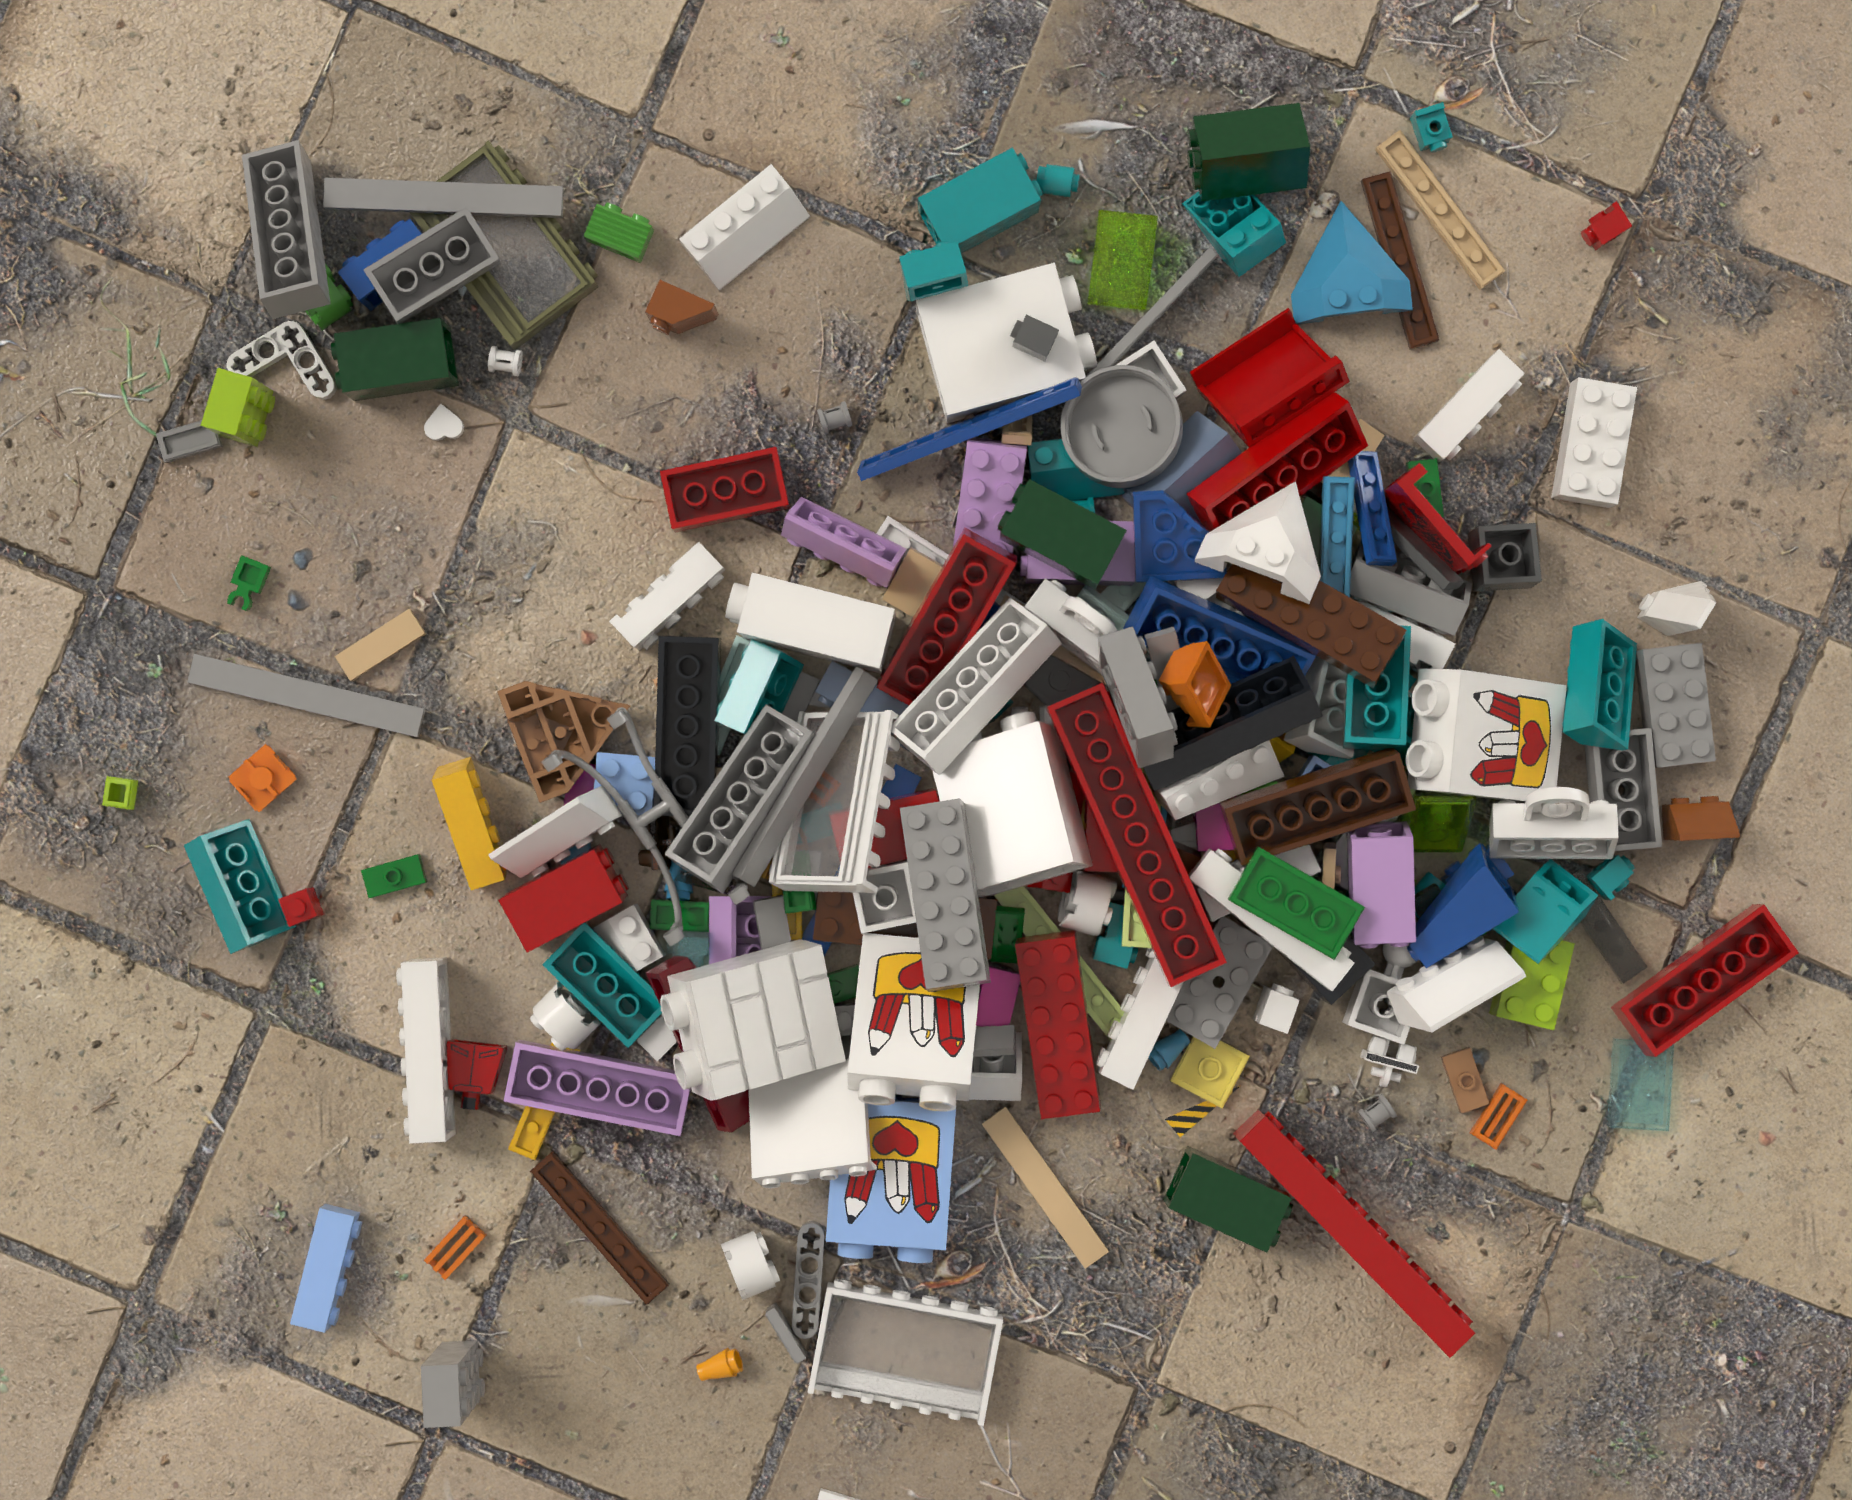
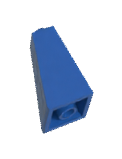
M1481 844L1475 846L1415 924L1416 942L1409 943L1407 950L1416 962L1420 960L1425 968L1430 967L1519 913L1513 888Z

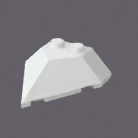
M1296 481L1207 533L1196 555L1195 562L1221 572L1224 571L1227 562L1276 579L1283 582L1281 594L1310 604L1321 575Z

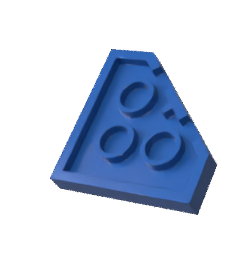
M1163 490L1133 492L1136 582H1147L1149 576L1162 581L1224 578L1226 567L1221 572L1195 562L1205 535L1209 533L1202 524Z

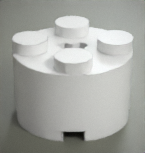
M1074 871L1070 893L1063 892L1058 910V922H1061L1059 926L1092 936H1099L1103 924L1108 925L1111 920L1113 909L1109 907L1110 898L1112 899L1115 894L1117 882L1085 871Z
M557 982L533 1007V1015L530 1017V1020L540 1030L545 1029L552 1036L551 1042L559 1050L564 1051L566 1048L576 1049L601 1024V1021L599 1019L595 1020L593 1014L571 992L564 989V985Z
M751 1231L721 1244L742 1300L776 1287L775 1283L780 1281L772 1260L766 1261L764 1255L769 1253V1250L761 1232L755 1234L754 1231Z

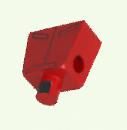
M451 1039L447 1041L446 1045L449 1090L462 1091L460 1108L478 1110L480 1094H492L495 1091L507 1052V1045Z

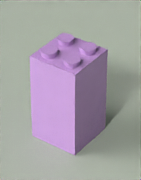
M1110 521L1127 531L1098 585L1132 586L1135 582L1133 521ZM1027 553L1026 556H1021L1020 576H1026V583L1041 584L1046 578L1050 582L1052 579H1055L1061 584L1085 585Z
M1407 821L1374 823L1347 832L1349 898L1365 907L1351 931L1354 944L1360 945L1362 948H1375L1378 944L1390 943L1393 947H1404L1408 943L1416 942L1413 835Z

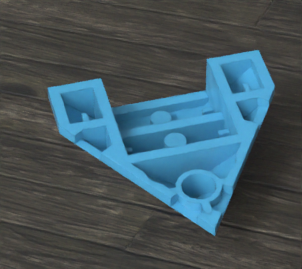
M1340 201L1291 294L1292 311L1296 324L1322 322L1325 317L1382 311L1383 314L1412 311L1410 280L1346 205Z

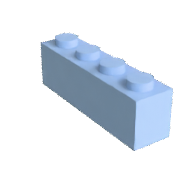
M324 1204L319 1208L290 1322L291 1325L323 1333L331 1328V1325H336L340 1314V1308L336 1307L339 1296L343 1297L347 1286V1279H344L346 1267H351L355 1250H351L353 1238H358L362 1227V1221H358L360 1212L330 1204Z

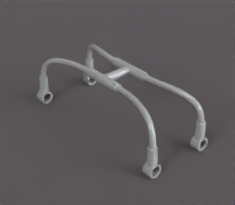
M620 707L607 718V721L613 729L623 723L626 724L641 763L652 780V786L663 800L662 802L638 817L628 801L624 800L617 790L596 769L578 756L564 750H554L541 763L548 772L563 763L562 758L575 763L596 779L617 802V807L646 849L650 850L667 883L673 904L675 923L663 937L669 946H673L685 937L682 933L680 901L666 862L656 847V841L645 826L668 811L672 813L681 827L684 826L689 817L662 778H658L642 747L629 712L625 708ZM734 876L737 884L728 895L736 905L745 900L750 894L747 891V883Z

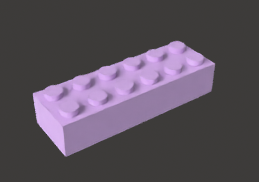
M519 1039L515 1042L504 1102L681 1136L691 1088L682 1089L677 1080L675 1070L571 1049L561 1051L555 1046Z

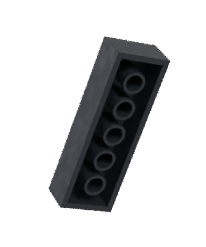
M659 636L655 773L658 778H662L687 816H690L715 780L716 767L718 768L719 723L714 720L720 703L722 638ZM654 788V806H656L663 800ZM668 811L667 813H665V814L662 815V816H673V815H672V813H671L670 811Z
M1295 656L1232 683L1210 728L1188 727L1186 723L1190 715L1185 714L1181 707L1170 711L1173 713L1177 723L1175 734L1178 744L1174 745V758L1143 768L1154 791L1322 717L1323 715L1314 693Z

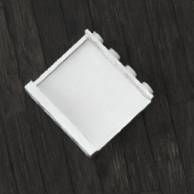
M846 1059L845 1062L818 1070L815 1069L805 1074L782 1079L778 1082L749 1090L752 1179L763 1188H778L780 1183L785 1182L806 1184L809 1182V1179L814 1178L835 1180L838 1178V1175L842 1174L864 1176L867 1174V1171L877 1170L876 1164L871 1161L868 1104L858 1099L859 1090L848 1089L847 1071L849 1059Z

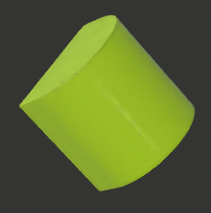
M106 776L102 805L134 810L139 780Z

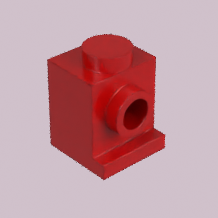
M1616 201L1606 210L1591 217L1588 220L1591 225L1582 230L1581 235L1586 244L1593 246L1596 251L1625 233L1632 227V224Z

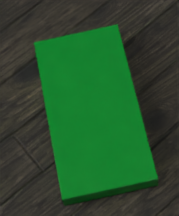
M1258 846L1228 897L1229 901L1333 960L1336 959L1365 908L1363 905Z

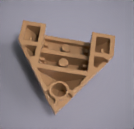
M528 681L497 691L528 777L540 803L568 793L584 771L575 763L562 758L563 763L548 772L541 761L554 750H564L578 756L589 764L614 730L607 721V718L615 713L618 708L623 707L628 710L631 706Z

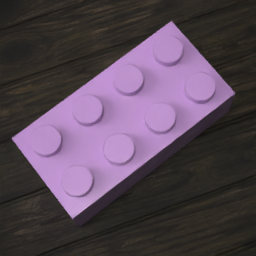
M975 437L967 440L953 547L965 527L1008 552H1013V546L1000 540L1001 531L997 529L1005 511L1012 512L1015 506L1011 502L1018 486L1023 481L1027 445L1003 444L1002 441Z

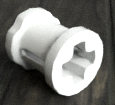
M492 346L488 358V371L492 373L495 370L511 372L513 376L518 377L522 367V350L511 352L498 350L497 346ZM500 360H507V361H510L511 363H509V362H502V361H500Z

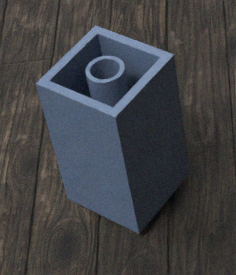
M1197 411L1183 423L1181 444L1170 465L1151 481L1134 487L1122 488L1125 491L1122 497L1133 508V492L1163 490L1200 522L1187 493L1242 452L1228 432Z

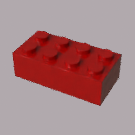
M777 447L660 471L671 528L675 533L790 509Z

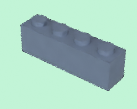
M832 660L815 690L820 695L818 701L832 707L851 676L852 671ZM875 685L860 712H885V710H892L900 716L909 705L876 688L877 685Z

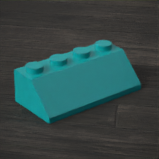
M1062 439L1032 442L1031 445H1027L1030 480L1068 498L1070 501L1085 500L1091 496L1093 498L1123 495L1125 493L1122 488L1098 484L1080 472L1069 457Z
M1603 618L1576 625L1572 628L1570 660L1567 669L1568 681L1565 713L1562 724L1563 733L1582 745L1628 750L1637 643Z
M1401 626L1407 630L1405 637L1374 688L1346 673L1343 749L1378 750L1406 746L1411 626Z
M250 819L206 833L184 845L230 954L256 945L296 927H289L278 901L283 895Z
M586 922L581 924L542 964L627 1048L662 1014L661 1006L652 986Z

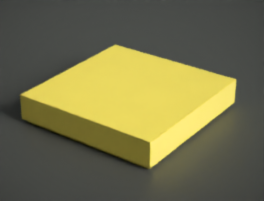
M1192 1036L1170 1081L1223 1109L1250 1056L1221 1040L1216 1049Z

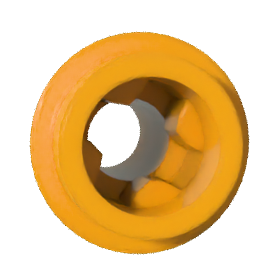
M726 1348L706 1361L697 1364L696 1368L700 1380L705 1381L736 1377L737 1373L743 1371V1363L737 1349L730 1350Z

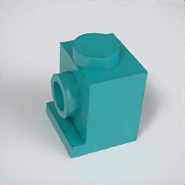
M1443 102L1416 110L1410 117L1420 152L1427 149L1431 153L1446 148L1447 143L1453 138ZM1435 123L1438 132L1431 131L1429 125Z
M1614 854L1612 859H1605L1586 875L1585 879L1604 900L1611 901L1615 898L1612 891L1619 892L1629 884L1628 878L1634 873L1635 867L1624 855L1620 857Z

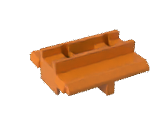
M267 744L262 746L249 759L243 761L244 763L228 776L229 782L247 802H250L249 804L258 812H261L297 780L296 775Z

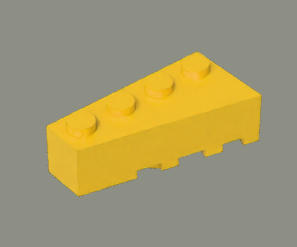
M468 757L437 767L432 783L470 890L505 880L507 869L491 860L488 855L499 848L498 842H500V837L496 826H492L489 816L490 808L486 798L483 797L480 779L474 768L472 758Z

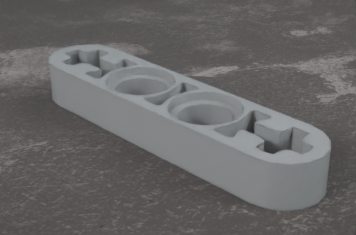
M807 1221L800 1227L797 1240L792 1330L796 1336L802 1339L814 1336L819 1326L825 1231L822 1225L815 1221ZM809 1228H815V1233L820 1234V1238H815L813 1249L819 1248L820 1253L811 1250L801 1251V1247L808 1248V1237H804L803 1233H807ZM813 1257L818 1262L816 1271L807 1273L801 1268V1261L804 1258ZM807 1286L813 1288L816 1292V1298L808 1303L803 1302L799 1297V1291ZM797 1307L803 1309L816 1308V1312L809 1310L808 1320L810 1323H814V1326H810L806 1332L802 1331V1326L797 1325V1322H802L804 1310L797 1311Z

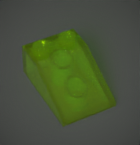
M1108 210L1098 211L1087 304L1146 311L1158 216Z
M1414 796L1413 800L1416 810L1402 814L1400 822L1407 821L1413 835L1414 852H1462L1474 812L1476 796Z

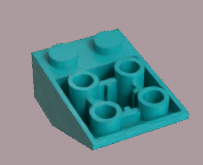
M1198 191L1182 203L1222 260L1238 277L1286 244L1281 223L1255 195L1201 202Z
M958 241L951 243L941 242L932 248L911 250L905 255L899 256L907 301L911 302L968 286L967 272Z
M1549 859L1515 896L1519 913L1492 929L1539 964L1586 917L1598 894L1552 859Z

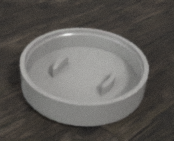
M1132 365L1105 367L1085 377L1080 382L1082 385L1081 395L1066 401L1061 415L1062 441L1074 465L1092 481L1114 488L1138 486L1160 475L1175 458L1183 435V420L1180 407L1168 385L1154 373Z

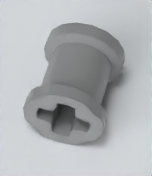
M845 401L841 402L840 406L827 410L817 409L824 435L829 434V430L845 425L847 427L852 426Z
M1382 1094L1378 1096V1101L1365 1110H1358L1360 1117L1372 1133L1376 1131L1378 1125L1390 1117L1393 1119L1397 1117L1394 1109Z

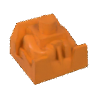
M1208 641L1192 643L1173 651L1158 680L1164 689L1165 695L1171 696L1185 714L1190 715L1186 723L1188 727L1210 728L1231 687V683Z

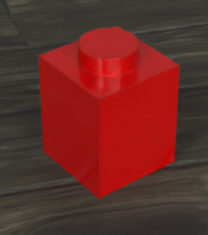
M314 887L305 888L278 899L289 927L324 915Z

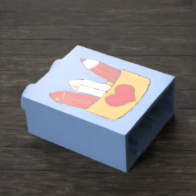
M895 1095V1103L891 1105L868 1104L871 1161L876 1164L877 1170L867 1171V1174L864 1176L842 1174L838 1175L837 1179L830 1180L826 1242L838 1243V1256L868 1259L873 1258L874 1245L898 1247L897 1259L900 1261L930 1263L933 1261V1250H946L956 1109L944 1112L927 1110L919 1106L920 1098H902V1095Z

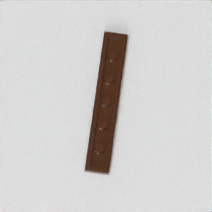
M1391 171L1361 180V185L1378 243L1410 280L1413 310L1399 312L1409 350L1439 341L1438 333Z
M554 1151L530 1170L532 1175L646 1305L669 1286L670 1283Z

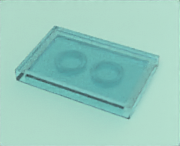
M1613 1038L1608 1127L1669 1131L1674 1044L1657 1057L1644 1055L1634 1039Z

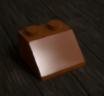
M659 280L645 311L650 320L649 323L653 325L652 328L666 335H669L670 331L676 334L683 333L712 322L719 315L714 303L662 280Z
M1719 796L1700 797L1701 803H1689V797L1671 798V804L1662 805L1664 840L1685 841L1740 838L1739 829L1729 801H1719Z

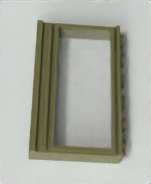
M489 140L485 142L484 146L436 181L525 185L527 183L517 168L511 171L505 163L509 160V157L500 145L494 148ZM409 212L424 232L454 215ZM472 215L499 257L500 264L464 286L514 351L598 288L594 280L598 275L588 262L582 265L576 257L580 254V251L571 239H568L566 242L559 234L563 229L555 218Z

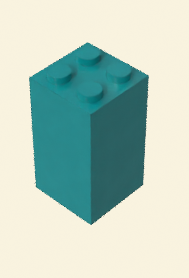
M1012 147L918 197V212L935 244L958 241L962 254L1039 213L1040 203L1042 202L1040 196L1043 193L1038 182L1035 179L1030 180L1026 171L1029 167L1021 153L1016 154Z

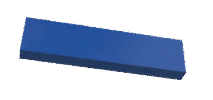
M1361 451L1348 461L1350 477H1355L1354 500L1366 565L1393 566L1397 563L1378 455L1374 451Z

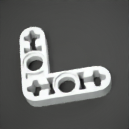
M294 321L282 323L232 353L227 360L228 371L253 377L288 356L313 396L326 400L335 395L337 390L333 375L306 330ZM289 329L299 331L296 334V338L303 347L297 348L294 342L290 339H285L289 336L287 332ZM266 342L272 343L275 348L274 354L270 358H262L259 353L261 345ZM251 351L253 356L260 362L256 365L254 361H250L245 365V372L235 370L238 366L237 360L241 359L246 362L252 358L249 355ZM304 353H312L315 357L314 365L310 368H302L300 357ZM317 372L322 380L325 382L329 380V383L326 385V392L315 389L319 384L311 374Z

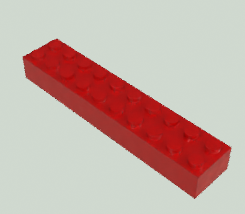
M1100 683L1048 706L1046 710L1168 986L1173 987L1227 963L1142 769L1138 768L1122 724L1104 684Z
M1257 1110L1233 1135L1437 1346L1451 1358L1475 1334L1470 1328L1473 1321L1455 1303L1451 1307L1448 1305L1452 1299L1435 1282L1431 1285L1427 1283L1431 1278L1414 1261L1410 1264L1406 1262L1410 1256L1393 1239L1389 1243L1385 1240L1389 1234L1373 1218L1369 1221L1364 1218L1368 1213L1352 1197L1347 1200L1343 1197L1347 1191L1331 1175L1327 1178L1322 1175L1326 1169L1310 1154L1305 1157L1302 1154L1305 1148L1289 1132L1285 1136L1280 1132L1284 1126L1269 1111L1263 1114Z

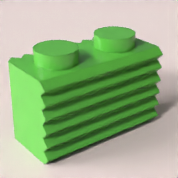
M606 202L605 206L596 204L584 233L585 240L641 263L654 232L653 227L649 225L650 220L635 213L632 218L621 214L622 209L611 203Z

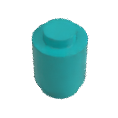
M1047 164L1046 167L1039 166L1036 181L1043 194L1071 198L1072 192H1078L1080 174H1075V168Z

